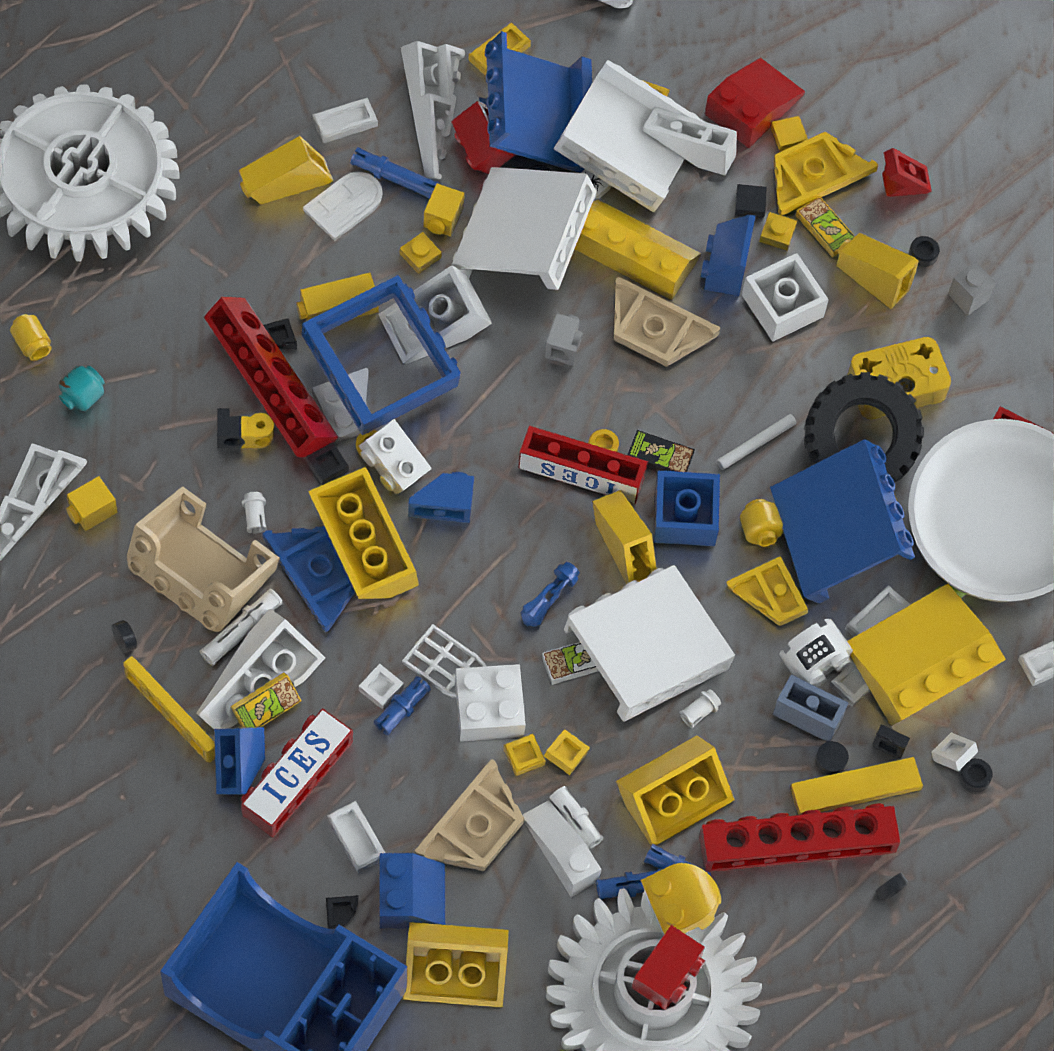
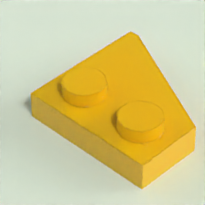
M781 556L726 581L727 587L731 592L779 626L808 614V608Z

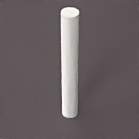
M792 414L787 415L716 460L718 467L722 471L796 425L794 416Z

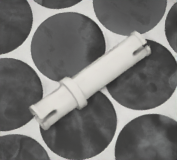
M269 588L251 606L246 605L242 609L243 613L199 651L202 657L210 665L214 666L220 658L249 633L269 609L274 611L283 604L280 596Z

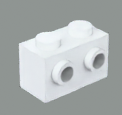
M395 419L359 445L364 461L370 467L374 466L381 475L380 481L388 491H393L395 495L404 491L432 469Z

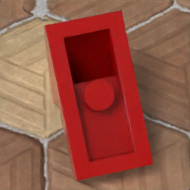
M895 148L883 152L886 165L884 166L885 170L882 172V177L888 197L928 194L932 192L926 165Z

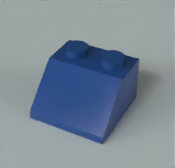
M746 215L717 224L715 235L709 234L705 252L711 253L710 261H703L700 276L701 278H706L704 290L739 297L755 215Z
M380 853L379 929H409V922L445 925V864L414 853Z

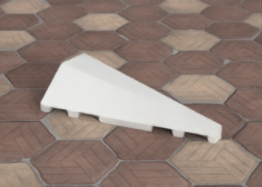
M415 41L400 48L424 175L433 181H439L442 178V175L438 173L440 162L446 157V150L443 149L445 137L450 135L451 121L457 98L453 95L455 82L459 81L461 77L458 66L459 61L465 56V50L448 44L436 47Z
M31 444L9 496L5 495L0 506V561L87 463L86 459L61 450L55 452L39 445Z

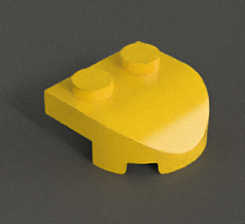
M677 863L641 880L664 934L670 925H673L683 933H687L697 927L703 930L714 921L718 905L721 904V894L716 882L703 869L688 863Z

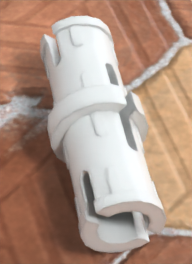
M567 786L559 788L550 796L549 799L553 801L565 820L585 842L589 850L603 840L604 837L587 817L589 812L586 808L579 806Z

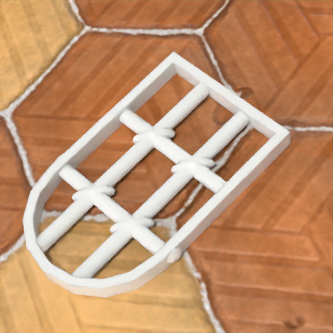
M432 624L421 639L415 643V646L402 660V663L441 690L443 694L456 699V694L450 691L455 685V675H451L437 664L443 657L445 659L448 658L461 668H470V665L475 660L482 667L486 665L476 653L470 651ZM433 630L449 641L445 648L443 646L440 647L427 638ZM423 642H426L440 652L435 660H430L417 651ZM455 645L471 656V658L467 662H461L448 651ZM413 654L430 665L425 672H422L408 662ZM432 670H437L451 680L446 688L428 676Z

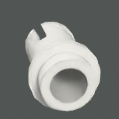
M260 492L246 493L241 502L242 507L246 511L247 532L252 533L253 529V534L263 533L267 530L264 515L266 499Z
M709 689L707 692H700V697L679 713L682 720L690 728H693L695 724L709 713H716L718 706L721 705V701L715 692Z

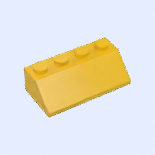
M599 199L593 201L575 246V250L670 300H673L701 257L700 252Z
M366 467L308 491L358 599L392 598L419 586L413 563Z

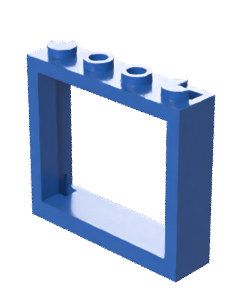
M399 275L302 323L301 335L362 436L458 387L461 372L457 367L456 359L448 356L442 336L438 332L434 333L429 325L430 318L423 307H418L414 301L415 294L413 289L409 288L406 283L404 284ZM394 299L442 378L371 414L323 334Z

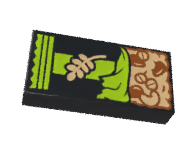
M637 430L627 455L648 461L647 467L657 471L688 472L695 449Z

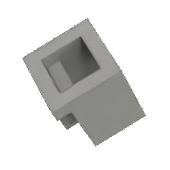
M556 313L546 342L545 358L574 366L576 352L579 349L583 332L578 331L580 319L577 316Z

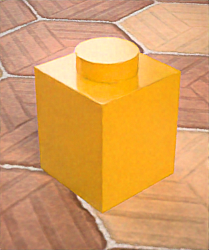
M437 183L424 210L423 227L429 229L432 233L445 234L451 237L464 209L465 193Z
M100 476L67 494L69 507L66 508V511L74 524L80 523L85 531L118 513L116 499Z

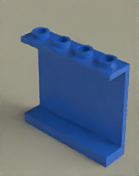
M501 31L492 41L487 43L485 48V57L487 58L485 79L488 84L486 106L489 112L487 131L489 133L490 147L581 173L585 170L583 167L554 150V147L592 84L591 59L581 56L570 67H565L508 49L507 33Z
M865 439L770 487L783 523V531L804 598L819 604L830 599L827 589L896 555L909 560L915 558L912 550L914 541L910 532L905 528L902 519L905 517L900 503L896 501L893 492L895 490V483L887 473L884 464L886 462L885 453L880 446Z

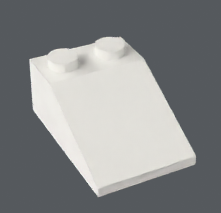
M453 265L413 291L415 294L414 301L419 308L423 307L430 318L429 325L434 333L438 332L442 336L446 348L468 340L492 324L468 276ZM396 303L378 314L403 364L406 365L428 356Z

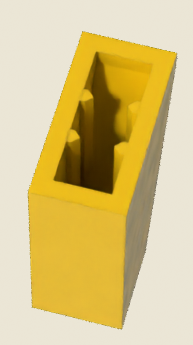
M301 136L296 137L239 170L243 180L240 182L242 191L248 198L252 197L261 205L333 182L324 157Z
M859 232L852 240L848 238L841 244L837 251L839 257L836 266L888 308L892 309L910 291L919 260Z
M621 490L592 501L595 523L625 583L627 584L634 580L640 582L646 579L651 572L657 569L653 538L650 530Z

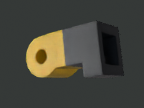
M217 408V449L264 448L272 443L274 438V422L266 413H255L251 417L230 416V408Z

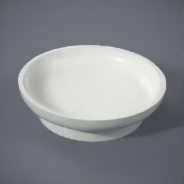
M991 419L965 425L943 437L931 448L919 464L909 493L908 512L910 526L923 558L937 575L959 591L983 600L1018 602L1033 599L1054 590V434L1037 425L1023 421Z

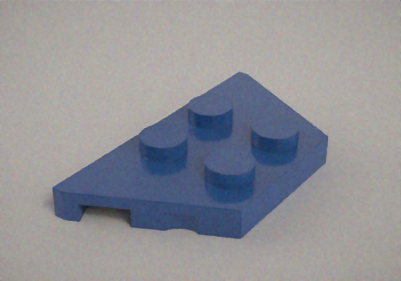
M319 526L314 529L293 528L291 532L272 533V530L263 532V540L271 552L280 558L279 564L324 632L329 631L354 595L355 590L325 527Z

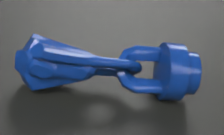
M570 562L559 564L554 570V574L557 577L554 582L548 584L535 599L523 606L520 614L525 625L533 627L541 625L547 611L559 597L560 590L565 585L573 587L578 582L580 572ZM548 592L554 594L549 601L545 597Z

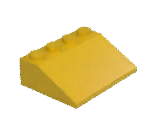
M948 583L847 641L853 649L850 657L891 726L1006 660L989 630Z

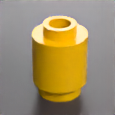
M23 314L13 321L10 333L24 356L29 357L32 361H37L50 353L52 349L50 346L51 340L35 315Z

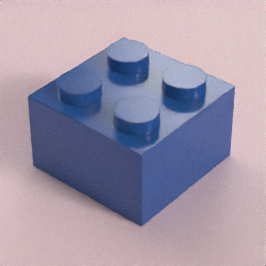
M658 470L654 493L653 543L716 545L719 532L720 474Z

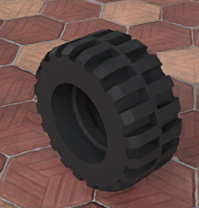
M861 372L860 375L853 376L849 374L843 376L838 381L834 380L815 398L805 420L804 445L807 448L808 459L811 465L841 451L837 446L834 436L835 424L839 416L850 407L870 405L881 410L891 423L892 441L885 453L886 462L884 464L887 473L892 477L894 483L901 480L919 456L922 448V438L924 437V427H922L921 423L923 417L920 409L917 410L914 404L915 399L911 394L907 395L903 390V386L897 381L894 384L887 380V376L881 374L879 376H872L870 372Z

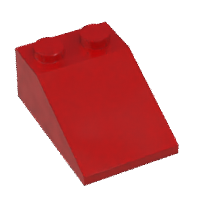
M759 58L726 77L708 95L705 115L719 126L737 131V140L747 148H750L771 127V122L779 120L805 94V91L765 60Z

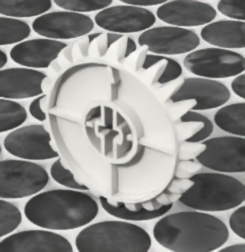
M79 85L76 92L68 93L67 89L62 86L55 88L54 96L49 98L40 93L33 96L34 105L29 108L18 105L13 109L14 122L8 120L1 121L0 218L12 211L7 219L8 235L11 237L18 233L26 224L28 225L26 228L28 249L33 250L43 234L48 235V247L51 258L55 259L58 256L65 239L71 241L75 260L81 261L86 240H92L99 256L104 259L107 258L108 254L107 236L113 234L118 243L127 251L131 247L128 226L132 224L147 238L151 235L146 211L163 221L166 219L165 205L157 195L174 201L176 199L175 186L168 178L180 179L179 167L176 162L170 159L177 158V149L172 141L166 139L169 138L165 124L163 122H153L154 112L148 106H141L135 109L133 96L126 94L117 99L113 97L112 88L103 87L96 93L90 92L88 85Z
M620 889L617 897V913L613 915L600 898L596 899L593 907V915L596 922L594 927L577 914L573 918V930L580 940L579 943L560 935L557 947L562 956L569 960V962L550 960L548 966L549 974L555 980L561 981L564 984L546 987V998L553 1004L563 1005L564 1009L550 1014V1022L553 1027L570 1029V1032L561 1040V1046L564 1050L574 1051L581 1048L582 1051H730L726 1048L728 1045L735 1048H745L748 1046L752 1036L738 1028L737 1025L754 1024L759 1018L760 1010L744 1006L742 1002L751 1001L758 997L762 990V983L741 982L742 978L747 977L754 970L757 959L756 957H747L735 961L734 956L743 946L746 936L742 932L724 941L720 938L728 919V915L725 912L716 916L714 921L705 929L701 930L697 927L685 933L705 946L702 958L706 961L697 976L694 978L689 975L683 984L687 989L677 1004L671 1001L666 1010L632 989L634 977L664 936L645 890L640 907L634 908L626 889Z

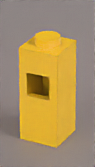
M371 273L300 289V301L296 302L300 320L305 319L308 321L375 287ZM379 306L355 318L379 313Z

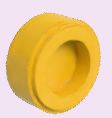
M600 429L593 432L589 437V444L618 452L619 440L612 431Z

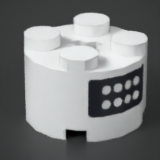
M825 619L824 621L827 625L821 628L818 623L810 626L787 643L791 649L786 654L783 650L779 653L780 658L792 675L816 687L824 684L827 681L825 676L836 669L837 672H840L853 662L850 657L853 649L831 619Z

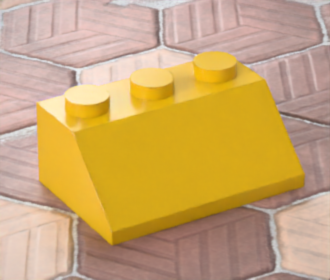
M698 735L616 781L627 810L651 845L653 843L656 845L660 844L735 801L715 747Z
M409 922L406 955L407 988L403 995V1000L503 1008L509 930Z

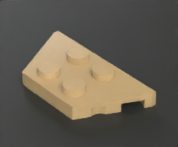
M619 276L617 277L614 304V341L667 367L719 335L721 327Z
M493 759L487 763L414 850V854L441 863L485 871L524 824V817L518 805L514 803L512 793L507 783H504L498 771V766Z

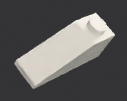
M654 107L643 127L644 132L701 169L726 175L736 157L737 131L656 107Z
M549 800L523 814L525 825L570 897L596 884V880L600 879V866L585 842Z

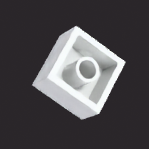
M798 253L747 276L742 291L743 298L772 342L823 318L829 300Z
M520 664L456 668L455 691L460 742L524 737L526 724Z

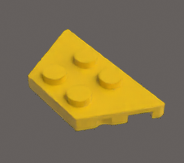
M827 132L820 133L775 154L773 160L778 214L783 216L806 205L818 196H826L877 172L879 165L872 159L868 162L856 155L854 148L840 143L837 138Z

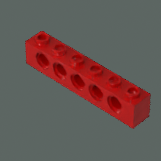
M220 297L205 314L204 319L297 457H306L332 442L334 443L339 436L247 300L242 297Z
M881 803L866 806L865 809L855 810L848 806L839 807L833 812L821 813L820 810H808L803 812L802 815L789 816L788 813H777L771 815L770 818L757 819L755 816H745L734 822L714 819L703 824L699 833L703 867L707 872L893 854L897 852L901 843L894 806L885 807ZM864 825L869 829L870 833L861 834L856 830L855 826ZM832 828L838 833V836L834 838L828 837L823 832V829ZM794 831L802 832L807 839L803 841L796 840L792 837L791 833ZM763 834L770 835L775 842L772 844L763 843L759 836ZM737 838L743 845L733 847L727 842V839Z

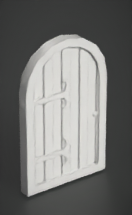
M352 172L343 176L303 207V211L336 241L377 209L383 197L382 186L377 178L368 173Z

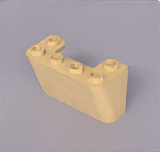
M182 486L135 524L127 553L128 568L133 574L138 575L153 586L157 592L162 593L177 604L181 610L189 613L201 622L204 627L220 632L272 576L280 558L256 540L251 543L247 558L201 525L207 504ZM184 501H188L193 505L195 513L187 509ZM257 554L266 559L263 565L259 562Z

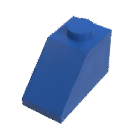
M463 472L441 474L409 498L408 517L470 523L474 476H468Z
M264 727L214 729L216 794H246L265 761Z

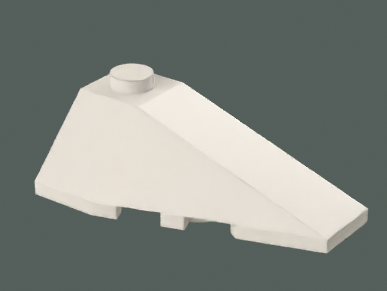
M269 609L249 631L196 714L213 729L231 728L239 722L230 706L283 672L289 676L294 687L300 685L313 673L325 657L286 619L272 609Z

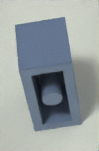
M791 674L777 699L773 715L829 742L832 740L844 717L848 702Z

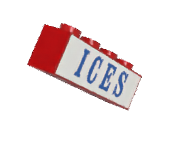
M529 425L520 449L518 468L605 495L621 490L629 502L636 504L645 479L648 461Z
M323 708L316 716L310 715L304 722L302 733L297 739L291 738L282 749L281 754L283 755L276 763L271 762L264 769L261 775L262 780L256 787L251 786L247 793L243 794L241 798L242 816L273 838L353 743V730Z

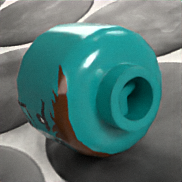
M90 365L87 367L75 366L59 381V389L62 393L59 399L70 410L75 407L78 410L86 411L104 395L103 385L105 381Z

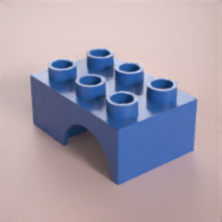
M238 862L233 866L160 971L166 997L252 1051H367L405 994L407 988L406 965L341 925H338L336 929H328L315 925L294 914L269 896L255 882L248 868Z

